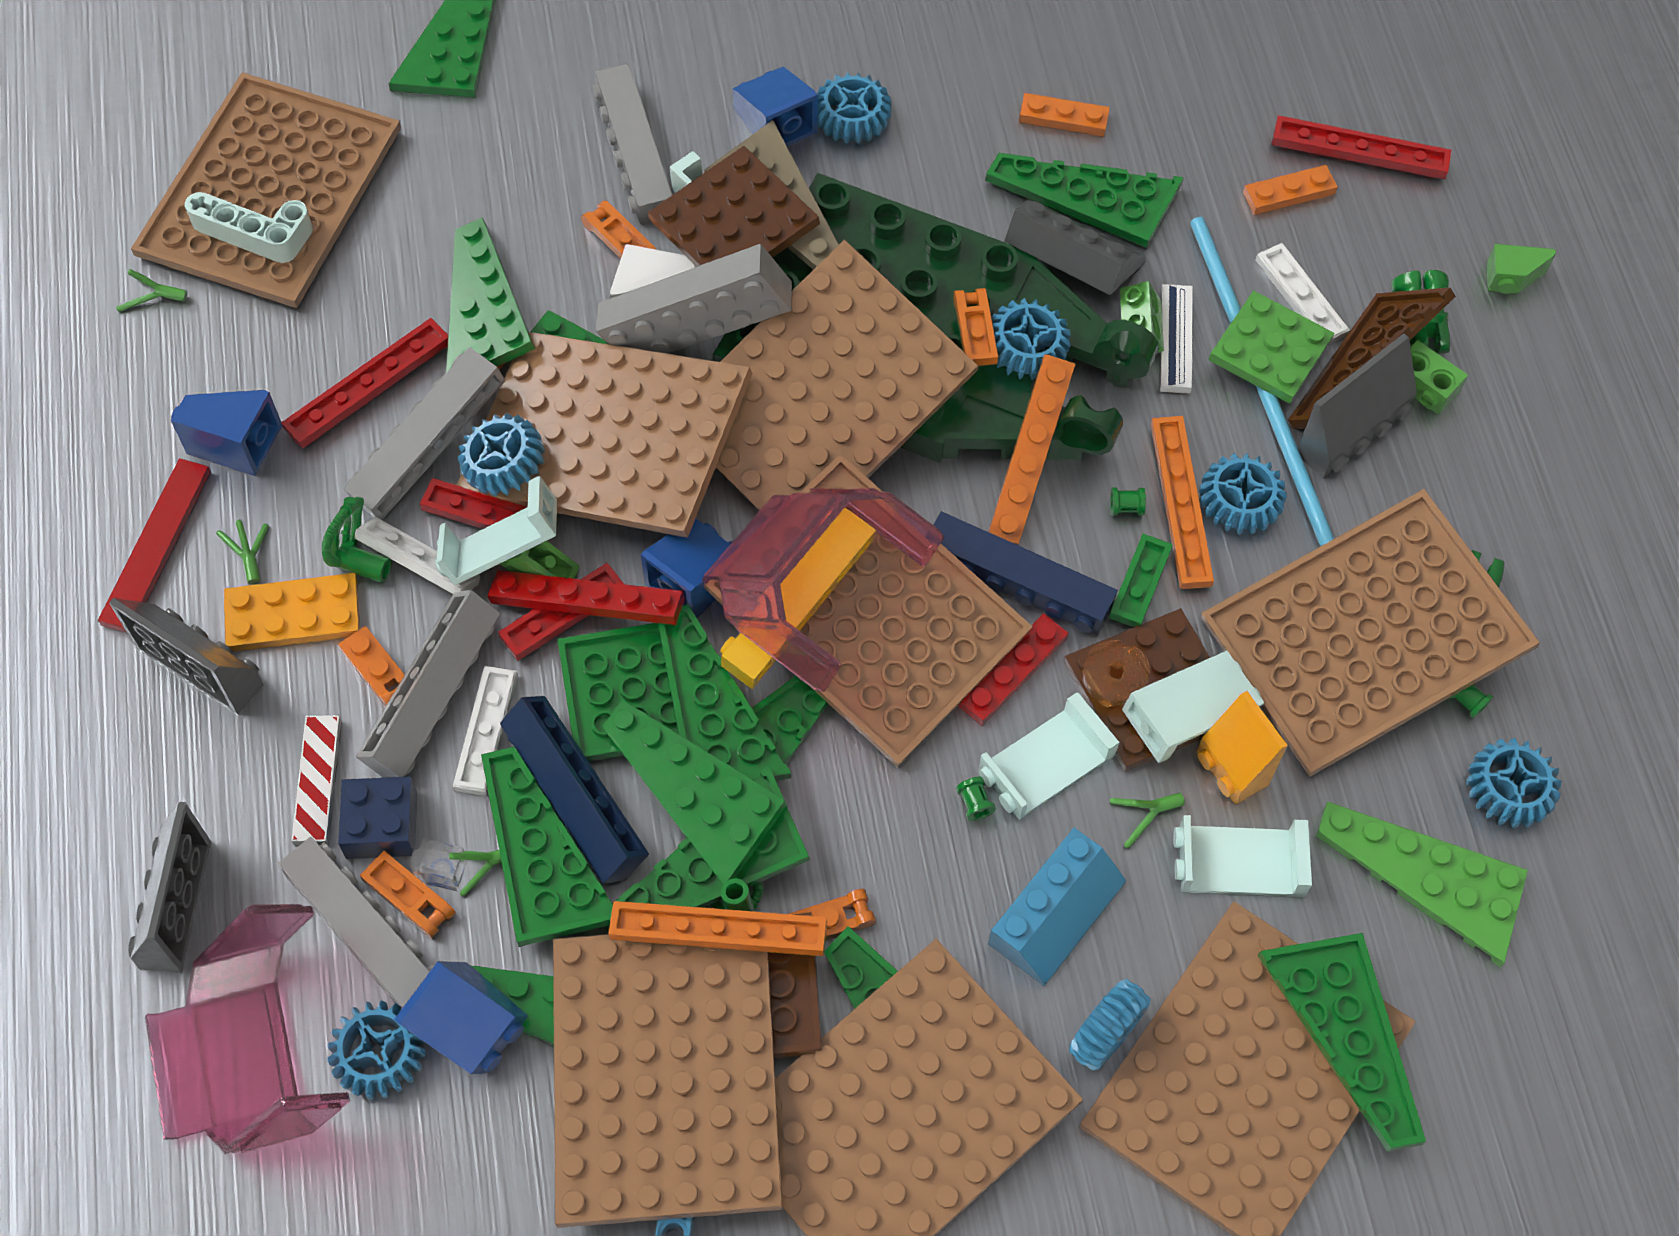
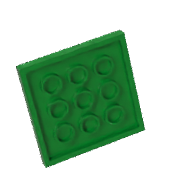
M658 623L557 639L572 738L588 762L624 756L602 727L621 700H624L678 734Z

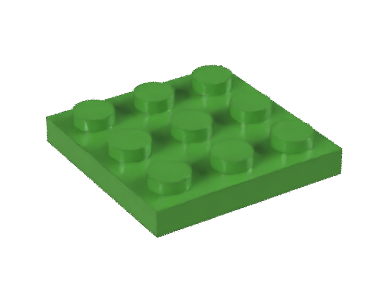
M1253 290L1210 353L1208 360L1290 404L1332 341L1335 333Z

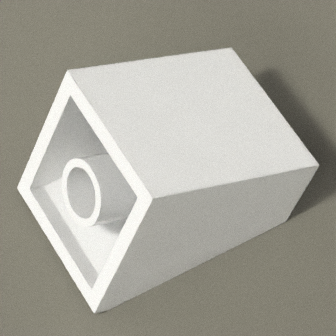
M626 244L611 287L610 298L687 271L696 266L685 255Z

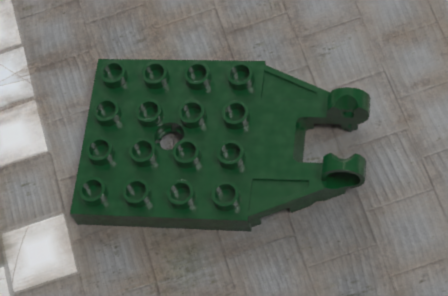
M820 173L816 174L809 186V190L838 245L843 240L848 242L962 351L963 347L957 312L954 306V291L964 290V293L975 292V289L986 288L991 318L994 314H998L1001 306L1008 308V304L1012 300L1020 305V301L1025 298L1028 304H1032L1037 299L1039 306L1042 307L1049 303V311L1051 312L1059 310V319H1066V328L1070 329L1071 333L1069 339L1071 345L1065 361L1072 362L1074 358L1106 370V379L1113 386L1126 387L1129 379L1142 378L1150 370L1159 350L1158 341L1155 336L1145 327L1132 321L1113 320L1109 323L1105 322L1038 261V258L1003 241ZM789 248L784 249L773 257L774 261L792 281V291L813 271L810 266ZM760 322L724 334L713 353V360L721 362ZM1045 347V350H1040V351H1037L1036 353H1041V352H1043V351H1046V350L1049 349L1050 347ZM997 364L978 366L979 369L900 448L941 463L942 459H957L961 449H1000L1001 459H1011L1036 378L1032 380L1029 374H1024L1019 379L1018 372L1016 371L1007 375V366L997 368ZM1083 395L1072 397L1067 406H1062L1046 458L1051 460H1080L1084 452L1093 455L1109 453L1122 430V416L1114 407L1105 411L1094 410L1089 406Z

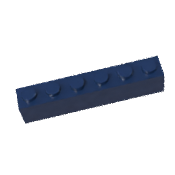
M941 511L929 531V534L994 592L1007 594L1024 606L1038 608L1053 619H1062L1069 622L1082 632H1091L1098 636L1113 608L1118 592L1117 589Z
M545 696L521 697L500 722L501 727L507 734L508 740L522 757L524 763L540 785L543 794L549 799L557 811L560 820L566 825L575 839L578 848L584 853L595 874L601 879L603 884L626 880L648 857L649 852Z

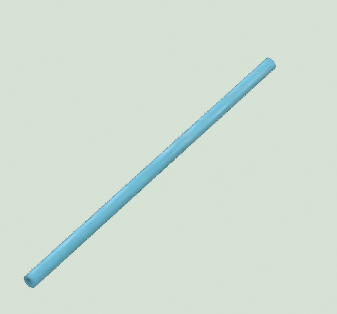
M1196 217L1190 222V225L1231 324L1241 307L1205 219L1203 217ZM1256 386L1318 543L1322 546L1335 538L1278 398Z

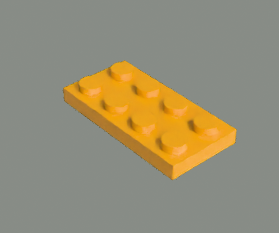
M348 573L225 588V644L233 652L349 637L360 629L358 579L356 574Z

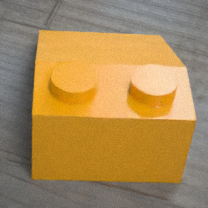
M1248 691L1240 694L1202 737L1197 749V755L1201 765L1206 770H1210L1216 777L1217 785L1222 794L1230 797L1236 805L1269 786L1288 745Z

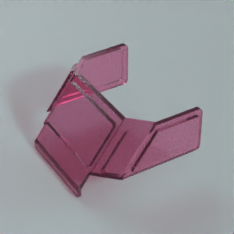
M830 487L809 488L812 492L773 495L702 578V581L706 584L710 580H719L726 620L801 680L820 692L827 690L842 665L836 658L786 621L780 584L845 507L876 529V532L918 564L926 566L944 540V535L938 528L890 492H879L875 488Z
M253 904L248 906L193 962L185 1006L145 1016L164 1140L178 1139L206 1131V1135L224 1154L246 1153L311 1135L350 1102L348 1092L298 1095L277 980L284 944L314 915L312 906H303L302 904Z

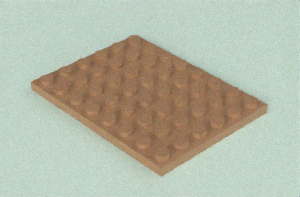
M242 72L131 247L132 253L136 257L297 308L401 130L400 121ZM202 192L273 219L284 203L298 200L307 207L313 231L293 260L280 263L198 232L191 224L185 209V201L191 194Z
M843 240L792 291L791 311L761 321L721 361L722 363L750 367L753 375L716 468L771 521L840 453L869 478L979 369L978 365L848 242Z
M529 332L535 349L512 360L504 378L505 381L498 391L486 420L488 422L491 421L494 414L500 416L501 419L506 413L513 417L519 415L524 420L531 422L539 432L545 450L542 454L544 463L537 465L539 474H531L529 476L530 480L538 476L543 479L557 498V513L688 538L753 375L750 367ZM461 474L457 485L479 492L478 489L471 487L467 479ZM524 481L520 484V491L512 488L508 496L500 491L496 498L528 507V482ZM489 492L486 494V495L495 497L494 495L490 494Z
M840 453L704 584V588L742 623L751 611L757 613L764 605L761 600L772 586L778 588L784 580L782 574L789 564L793 561L798 563L804 556L802 550L812 537L818 539L824 532L822 526L832 513L838 515L842 508L846 507L876 529L874 540L779 658L898 768L1031 631L1033 626Z
M1425 489L1201 613V619L1224 652L1228 651L1234 661L1239 663L1246 678L1259 691L1261 699L1265 703L1262 707L1309 777L1533 651L1540 644Z
M1235 901L1232 902L1086 1114L1079 1128L1232 1236H1281L1360 1110L1257 956L1263 950L1291 946L1298 943ZM1384 1001L1399 1049L1416 1021Z
M609 935L553 939L555 1225L557 1228L783 1210L768 952L610 940Z
M936 938L822 1037V1051H816L815 1054L801 1055L775 1078L782 1207L806 1236H936L1083 1102V1099Z

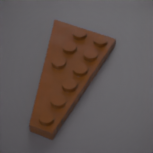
M1451 287L1376 293L1289 417L1288 421L1293 429H1305L1315 402L1402 334L1407 335L1410 341L1456 297Z

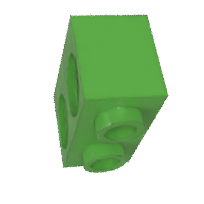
M1146 281L1120 288L1121 320L1132 321L1145 327L1158 341V352L1164 351L1161 299L1151 283Z
M1417 340L1410 347L1413 370H1415L1414 377L1417 391L1415 398L1424 407L1433 410L1439 415L1461 392L1468 374Z

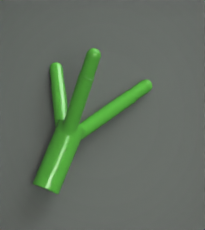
M129 269L128 275L153 288L154 292L118 305L116 309L117 311H123L157 297L185 302L187 290L158 284L141 273Z
M238 519L236 526L242 549L223 531L218 530L216 534L242 558L247 583L256 584L261 580L255 556L269 525L266 523L262 525L250 550L243 523Z
M1179 792L1151 801L1111 798L1110 803L1112 805L1150 808L1149 814L1124 843L1125 848L1131 847L1159 812L1184 806L1185 800L1182 793Z
M454 850L453 853L449 854L451 860L487 861L460 891V895L463 897L475 887L494 865L502 863L499 850L491 852Z

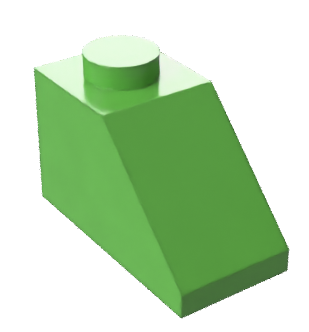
M1495 244L1487 260L1488 291L1503 294L1520 293L1548 271L1556 255V249Z
M548 541L540 543L500 563L510 572L573 579L580 568V565Z

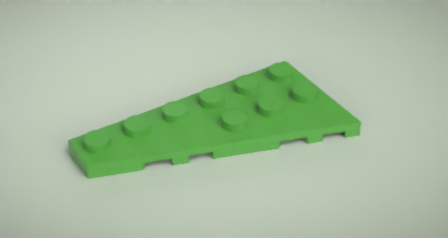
M1327 801L1316 837L1350 861L1355 860L1371 871L1370 875L1381 882L1383 880L1395 888L1399 896L1442 926L1447 925L1464 937V942L1473 948L1475 946L1492 957L1490 960L1499 967L1505 963L1528 870Z

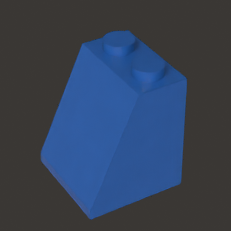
M784 66L768 71L760 77L743 82L737 87L732 88L733 108L752 135L772 120L786 146L817 133L818 94Z
M266 390L185 395L180 405L174 408L171 416V423L186 454L253 476L258 472L282 428L281 420L270 392Z
M695 518L688 538L668 534L641 553L645 586L683 591L685 597L683 605H689L696 618H698L715 600L705 590L704 584L741 548L735 542H727L720 537L717 530L709 523L703 524Z
M438 961L394 1020L470 1074H483L491 1072L502 1059L500 1053L508 1043H513L524 1030L522 1024L528 1018V1015L467 962Z

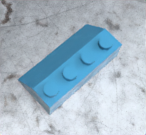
M1074 827L992 928L988 945L1045 986L1123 887L1126 879L1104 849Z

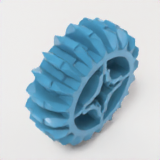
M847 72L845 77L842 78L836 74L834 81L826 79L824 86L819 87L817 92V124L819 129H824L825 136L833 135L835 142L844 139L846 145L850 140H855L859 145L861 139H865L870 143L872 135L879 137L881 131L886 130L892 114V101L890 96H888L887 88L882 87L880 80L872 82L870 75L863 78L859 72L856 76H850ZM835 105L838 109L833 111L832 106ZM870 105L874 108L872 112L868 110Z
M1025 298L1020 301V305L1012 300L1008 304V308L1001 306L998 314H994L991 318L998 354L997 368L1007 366V375L1016 371L1018 372L1019 379L1024 374H1029L1033 380L1039 372L1045 354L1065 360L1071 345L1069 340L1071 333L1070 329L1066 328V319H1059V310L1051 312L1049 311V303L1042 307L1039 306L1037 299L1032 304H1028ZM1045 347H1050V348L1047 349L1046 351H1043V352H1041V353H1036L1037 351L1045 350Z
M506 413L501 419L500 416L494 414L491 421L488 422L483 419V425L478 428L472 426L473 433L471 435H464L466 444L459 446L461 455L457 458L461 473L471 487L478 489L484 495L489 492L496 497L502 491V493L508 496L512 488L520 491V484L524 481H530L529 476L531 474H539L537 465L544 463L542 454L545 450L541 440L542 437L531 422L524 420L519 415L513 417Z
M1233 453L1229 460L1222 456L1218 460V464L1212 463L1209 466L1208 472L1203 475L1202 484L1199 489L1200 496H1202L1200 503L1201 507H1206V517L1215 516L1214 526L1223 523L1225 524L1226 532L1231 527L1236 528L1238 536L1243 533L1244 529H1247L1251 535L1256 532L1257 528L1264 532L1268 524L1273 525L1277 521L1278 516L1282 514L1287 498V492L1284 491L1285 481L1279 480L1280 471H1271V462L1264 465L1260 463V455L1255 460L1249 459L1248 453L1244 454L1242 458H1238Z
M1501 738L1494 745L1489 743L1485 745L1482 751L1477 752L1473 758L1474 763H1471L1468 767L1470 775L1466 780V785L1472 787L1469 797L1479 799L1476 803V809L1485 808L1488 810L1486 812V819L1495 815L1498 817L1499 826L1503 825L1506 820H1509L1512 829L1518 827L1520 823L1527 828L1534 821L1537 823L1542 822L1546 815L1551 814L1555 809V803L1560 799L1561 793L1558 790L1561 787L1562 781L1556 779V776L1559 774V768L1549 767L1552 757L1543 758L1540 756L1542 747L1533 751L1530 749L1529 740L1524 742L1522 746H1519L1516 738L1510 739L1508 743ZM1506 763L1504 770H1498L1497 773L1489 772L1490 767ZM1531 793H1538L1537 800L1522 803V798L1525 795L1529 796Z
M1128 979L1121 980L1104 996L1102 1001L1081 1025V1028L1071 1041L1069 1052L1083 1066H1087L1093 1071L1100 1069L1137 1026L1147 1011L1151 998L1136 983L1133 984Z
M381 1000L377 1009L374 1010L371 1002L366 1001L364 1012L360 1013L356 1007H352L351 1012L354 1017L351 1020L347 1017H340V1022L344 1028L332 1029L331 1034L337 1040L327 1043L328 1050L333 1052V1054L327 1057V1062L330 1066H335L331 1071L335 1079L341 1078L340 1085L343 1089L352 1087L354 1096H360L365 1090L367 1098L373 1100L376 1091L379 1090L383 1098H388V1088L393 1086L398 1093L401 1092L403 1089L400 1082L403 1079L408 1083H413L414 1081L410 1071H421L422 1069L421 1063L416 1059L426 1057L425 1049L420 1047L425 1042L394 1020L401 1011L399 1004L395 1003L388 1010L387 1003ZM387 1025L396 1028V1030L391 1031L389 1029L385 1032L377 1033L371 1027ZM361 1034L362 1042L360 1046L353 1050V1055L349 1057L354 1040ZM371 1038L382 1049L380 1053L384 1058L383 1061L371 1050L373 1048L370 1042ZM405 1042L402 1056L400 1057L399 1061L394 1066H392L391 1061L393 1054L397 1050H399L401 1048L400 1045ZM369 1067H378L383 1073L366 1075L357 1072V1070L360 1068L365 1070Z

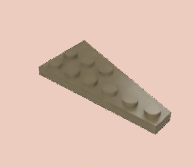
M772 120L704 169V172L742 146H745L819 216L820 224L787 247L814 270L838 246V243Z

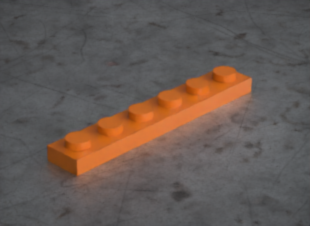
M1047 354L1043 356L988 530L989 533L1016 545H1019L1075 367V363Z
M1183 416L1152 418L1150 425L1180 589L1212 587L1214 578Z
M614 901L608 935L610 940L824 956L827 917Z

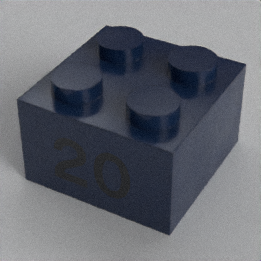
M411 776L341 779L338 845L345 858H377L383 851L392 857L415 856L417 790Z

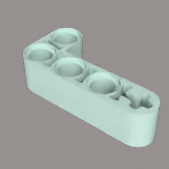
M202 192L191 194L185 201V209L191 224L198 232L280 263L293 260L313 231L307 207L298 200L284 203L273 219Z

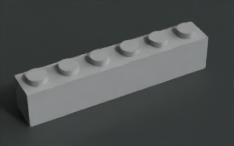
M625 64L595 71L597 83L592 84L593 94L596 102L601 101L602 106H599L600 116L603 124L608 123L609 128H606V133L610 146L615 145L616 150L613 151L617 168L622 167L624 172L620 173L624 191L630 190L631 196H628L630 211L632 214L637 213L640 224L649 223L651 221L647 212L672 196L630 66Z
M471 347L463 354L458 355L447 373L434 382L431 391L423 400L418 401L412 407L408 417L401 424L393 428L389 438L380 448L375 449L371 453L368 462L359 472L354 473L349 478L343 490L349 497H362L364 499L363 509L373 517L383 520L502 385L505 379L499 369Z
M474 591L454 592L356 755L357 759L383 778L406 777L412 771L415 765L414 760L420 749L429 742L431 738L430 732L436 722L445 715L448 708L447 703L453 693L462 686L464 674L469 666L479 657V649L484 640L495 629L494 623L500 613Z
M309 837L277 864L286 878L396 1004H399L402 1009L434 966L431 964L426 968L419 960L423 955L410 939L404 943L397 935L401 932V929L389 915L384 918L380 916L376 911L380 907L377 901L367 890L362 894L354 886L358 881L346 866L341 870L333 862L337 857L325 842L319 846L312 837Z

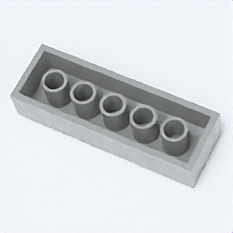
M758 244L599 302L596 332L609 345L668 354L791 311L792 281L765 248Z

